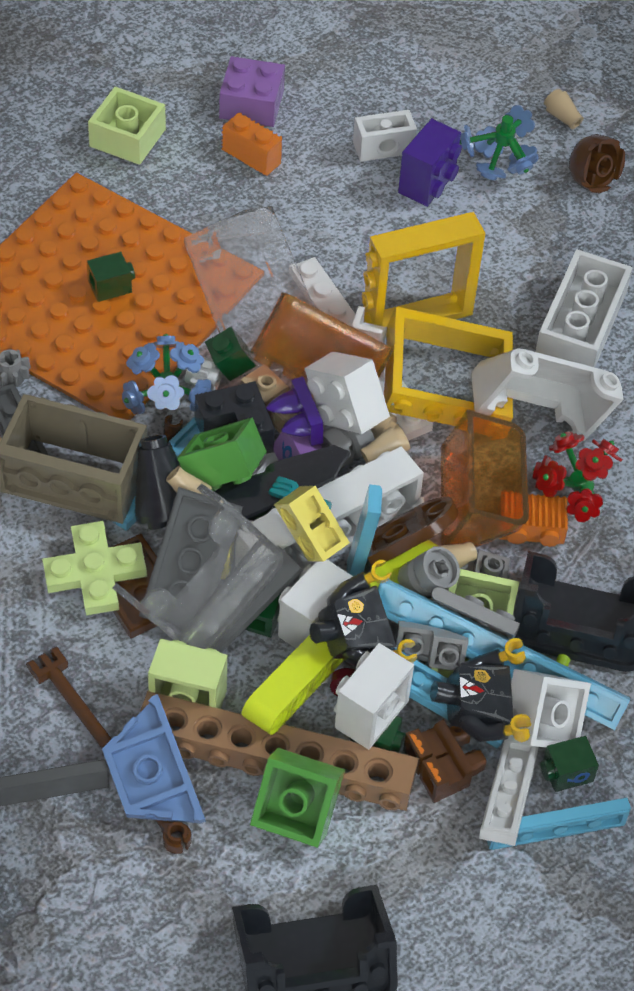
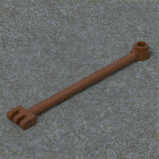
M55 646L50 649V654L55 660L53 662L45 653L38 656L39 662L43 666L41 669L33 659L27 662L28 670L39 684L48 679L52 681L99 746L103 748L112 738L62 673V671L68 668V660L59 648ZM155 820L163 833V844L167 851L174 854L183 853L180 837H173L171 835L173 832L183 833L182 842L185 844V849H189L192 834L191 829L186 824L175 821Z

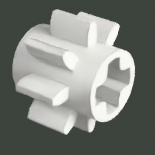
M203 357L204 363L201 365L199 372L192 373L188 370L186 371L185 383L192 385L190 389L195 387L199 379H208L211 381V390L214 391L218 389L222 379V372L216 369L212 359Z

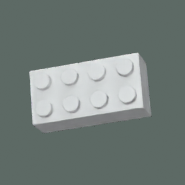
M576 249L539 331L535 352L595 368L627 293L633 267Z

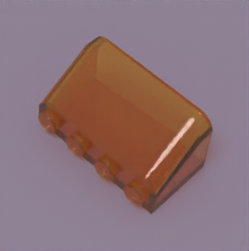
M282 292L277 297L250 353L255 355L254 361L265 367L270 368L274 364L283 369L281 374L288 379L304 377L305 381L308 382L304 368L332 351L372 359L379 379L394 350L300 299Z
M467 410L441 445V497H450L459 511L456 520L441 532V545L471 542L476 548L519 531L528 521L526 436L517 424Z

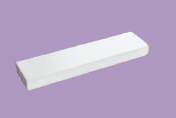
M509 739L504 740L479 839L512 846L516 845L539 747L529 746Z

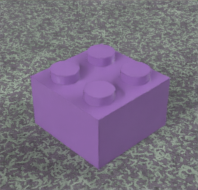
M231 56L220 91L219 119L230 120L237 113H242V115L251 118V121L255 120V123L274 127L284 92L285 65Z

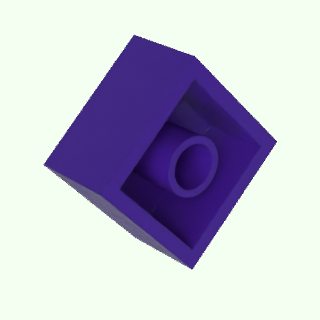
M431 118L402 151L398 193L427 207L434 198H439L448 181L452 182L458 174L459 166L457 165V159L462 150V145H460L461 132Z

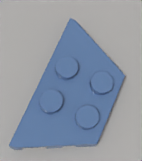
M158 694L148 700L149 704L136 717L133 716L123 726V731L118 736H114L102 748L127 818L204 823L206 822L162 703Z

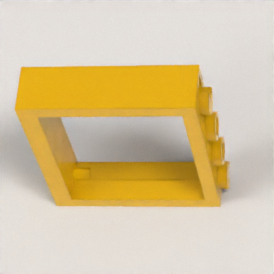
M474 211L370 236L369 252L365 253L367 271L363 273L365 292H362L361 295L363 307H365L364 322L387 327L395 310V307L385 309L389 263L456 246L458 247L451 293L397 307L451 319L473 315L486 234Z
M396 306L387 325L384 399L388 412L503 436L513 419V398L507 397L508 401L502 408L495 407V411L491 416L486 417L475 414L474 402L402 387L404 339H409L486 357H494L513 350V332Z

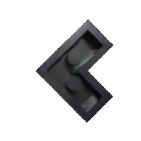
M256 381L195 395V421L200 433L253 417L266 449V454L274 452L275 428Z

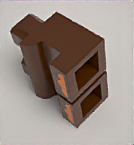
M444 719L437 722L433 728L420 732L419 728L407 732L403 747L406 755L419 758L416 773L417 775L420 774L419 779L433 803L469 787L472 777L485 770L487 763L485 756L478 748L464 754L461 746L470 743L471 736L459 727L447 725Z

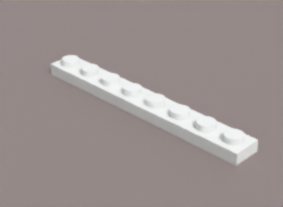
M313 257L289 266L288 275L343 354L373 360L384 395L386 356L382 351L379 358L350 351L351 328L356 314L317 259ZM402 380V387L408 388ZM391 413L397 417L396 423L404 431L408 441L432 431L433 422Z

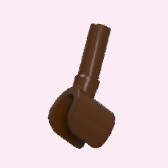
M168 415L164 419L163 435H166L167 442L183 428L182 419L179 424L172 425L173 415Z

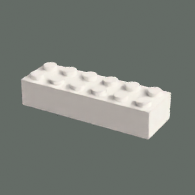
M402 446L391 452L386 451L377 459L365 465H358L349 473L318 488L323 499L332 502L330 511L350 542L337 553L352 545L369 484L378 485L382 488L381 515L377 527L401 515L420 498L424 472ZM273 508L268 514L255 521H247L236 530L235 568L244 579L277 545L297 562L302 569L308 564L313 565L315 561H307L276 508Z

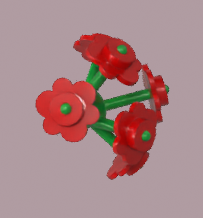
M569 431L555 437L553 445L549 446V450L554 451V453L566 450L574 472L570 476H566L567 470L565 466L558 465V462L551 461V457L545 455L543 461H538L533 468L532 478L537 480L535 488L543 491L544 495L548 498H553L557 490H563L564 486L572 488L574 492H571L567 498L569 503L566 508L567 513L575 515V519L578 522H586L590 517L595 518L600 515L599 508L603 505V498L601 495L594 493L595 484L593 480L597 477L600 479L607 477L608 470L613 466L612 458L607 455H611L620 462L623 459L616 455L619 448L614 445V441H607L603 438L601 442L595 439L592 440V443L599 448H595L593 451L589 448L581 449L578 454L579 460H577L572 448L583 441L585 437L583 434L577 435V433L573 434Z

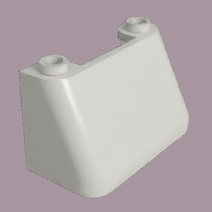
M520 348L480 361L471 375L475 414L490 417L495 411V407L502 408L508 401L507 397L555 409L556 422L562 423L565 420L572 427L573 434L584 435L585 439L583 441L624 400L621 383L614 373Z

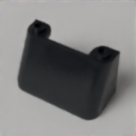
M528 551L514 612V621L520 623L515 638L521 639L524 646L539 653L556 657L559 654H564L571 660L623 672L634 671V576L624 581L620 595L555 581L557 576L555 561L545 554Z
M377 885L358 887L349 891L343 898L341 914L271 924L268 910L259 904L232 907L233 924L245 991H397V943Z

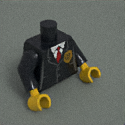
M385 560L376 561L372 565L371 572L367 574L361 572L340 583L327 598V607L319 612L318 618L320 622L310 625L309 633L311 640L315 644L327 642L330 655L333 658L345 659L347 663L357 666L361 656L367 651L371 653L380 643L411 663H414L417 659V654L406 656L402 653L403 649L415 646V642L411 639L402 640L398 645V649L393 650L397 646L377 586L371 587L370 585L374 581L385 583L389 580L391 573L384 577H379L375 573L377 567L386 563Z
M512 638L506 642L505 651L500 652L499 649L461 663L448 677L446 683L434 681L431 686V701L447 704L448 722L452 726L461 728V730L478 742L505 740L510 735H513L514 739L518 742H525L530 737L529 729H527V727L531 726L529 716L517 714L513 717L510 666L504 665L505 661L515 665L523 663L526 658L524 651L517 654L511 653L514 649H519L523 646L522 640Z

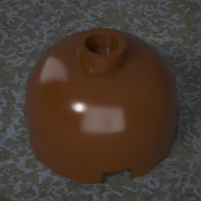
M599 134L581 139L573 148L569 158V170L573 179L581 187L591 192L602 193L608 191L611 187L606 185L610 184L613 179L618 180L625 166V151L620 148V142L612 137Z

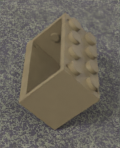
M23 394L0 441V492L123 524L136 495L138 449L141 447L140 440L147 437V425L136 423L134 420L109 416L103 412H93L78 408L72 404H62L47 400L44 397L39 398ZM31 440H36L120 462L123 465L118 474L27 449Z

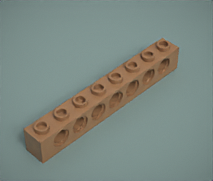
M150 691L146 693L140 712L149 704L148 700L158 694L170 727H180V729L172 730L182 758H197L208 761L217 767L229 766L243 770L249 775L259 776L264 775L266 764L270 757L269 752L281 748L323 763L348 769L350 772L344 773L339 790L340 795H344L346 798L356 802L364 800L376 803L388 810L400 809L407 811L419 760L417 757L376 747H371L368 750L356 742L288 725H283L275 734L270 735L239 713ZM209 734L213 735L214 737L211 739H204L201 736ZM237 743H245V744H247L248 746H246V747H237V746H235V744H237ZM371 777H381L384 781L377 782L372 780Z

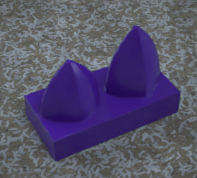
M304 377L291 379V390L274 398L266 406V409L279 414L297 413V415L290 418L284 424L281 431L292 436L307 437L311 446L322 444L323 420Z

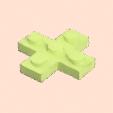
M103 521L71 526L75 553L42 559L48 593L81 588L86 616L119 610L115 582L147 577L141 542L108 548Z

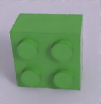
M252 417L195 434L177 459L184 471L212 486L211 491L213 492L221 488L222 484L232 481L233 484H241L251 479V475L260 465V461L266 454V449Z
M277 748L268 758L250 825L318 848L327 836L345 769Z

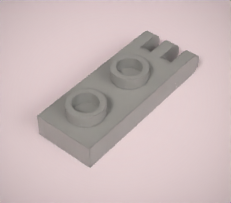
M436 587L432 591V601L509 639L515 638L520 623L514 621L515 617L510 613L497 609L496 612L483 607L484 603L481 600L470 595H466L463 598L441 587Z

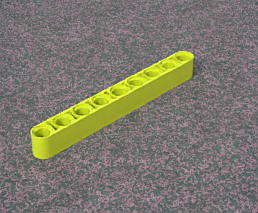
M427 540L387 561L384 565L377 567L375 573L379 577H384L391 573L389 580L399 584L398 573L402 565L432 547L439 545L431 540ZM376 581L370 583L371 587L377 586V588L380 584ZM309 635L253 692L246 701L241 715L268 734H275L345 659L333 658L330 655L327 642L315 644Z

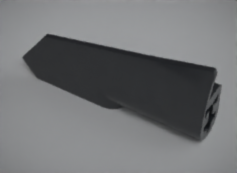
M332 445L269 464L264 472L252 475L248 481L241 484H233V481L222 484V487L213 491V493H215L216 499L243 506L238 521L239 524L275 507L274 504L281 500L268 493L278 476L297 482L299 487L316 485L318 489L324 484L335 480L342 465L350 456V452Z

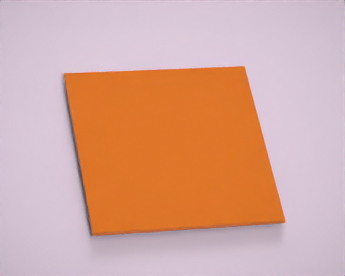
M76 172L0 244V353L9 349L20 350L21 358L29 357L30 375L95 412H103L109 416L131 420L136 414H133L131 409H128L123 403V384L133 380L136 382L139 391H144L154 386L155 380L150 371L134 374L132 369H129L126 362L132 356L133 351L137 347H144L147 343L157 342L156 337L163 336L164 334L175 336V341L184 342L185 345L193 344L198 348L265 277V272ZM121 251L126 263L131 262L134 268L135 279L132 280V293L98 302L88 282L87 260ZM156 348L160 353V357L155 361V368L161 373L164 371L163 348ZM170 358V372L174 373L178 367L177 362ZM148 396L144 397V405L150 400Z

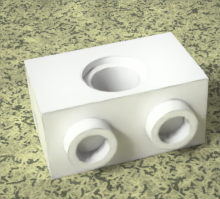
M410 110L355 117L353 144L360 162L402 156V151L417 135V127Z

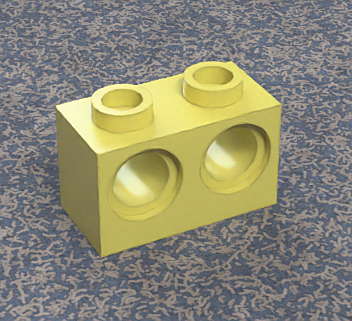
M316 485L300 486L274 504L307 561L324 562L350 543Z

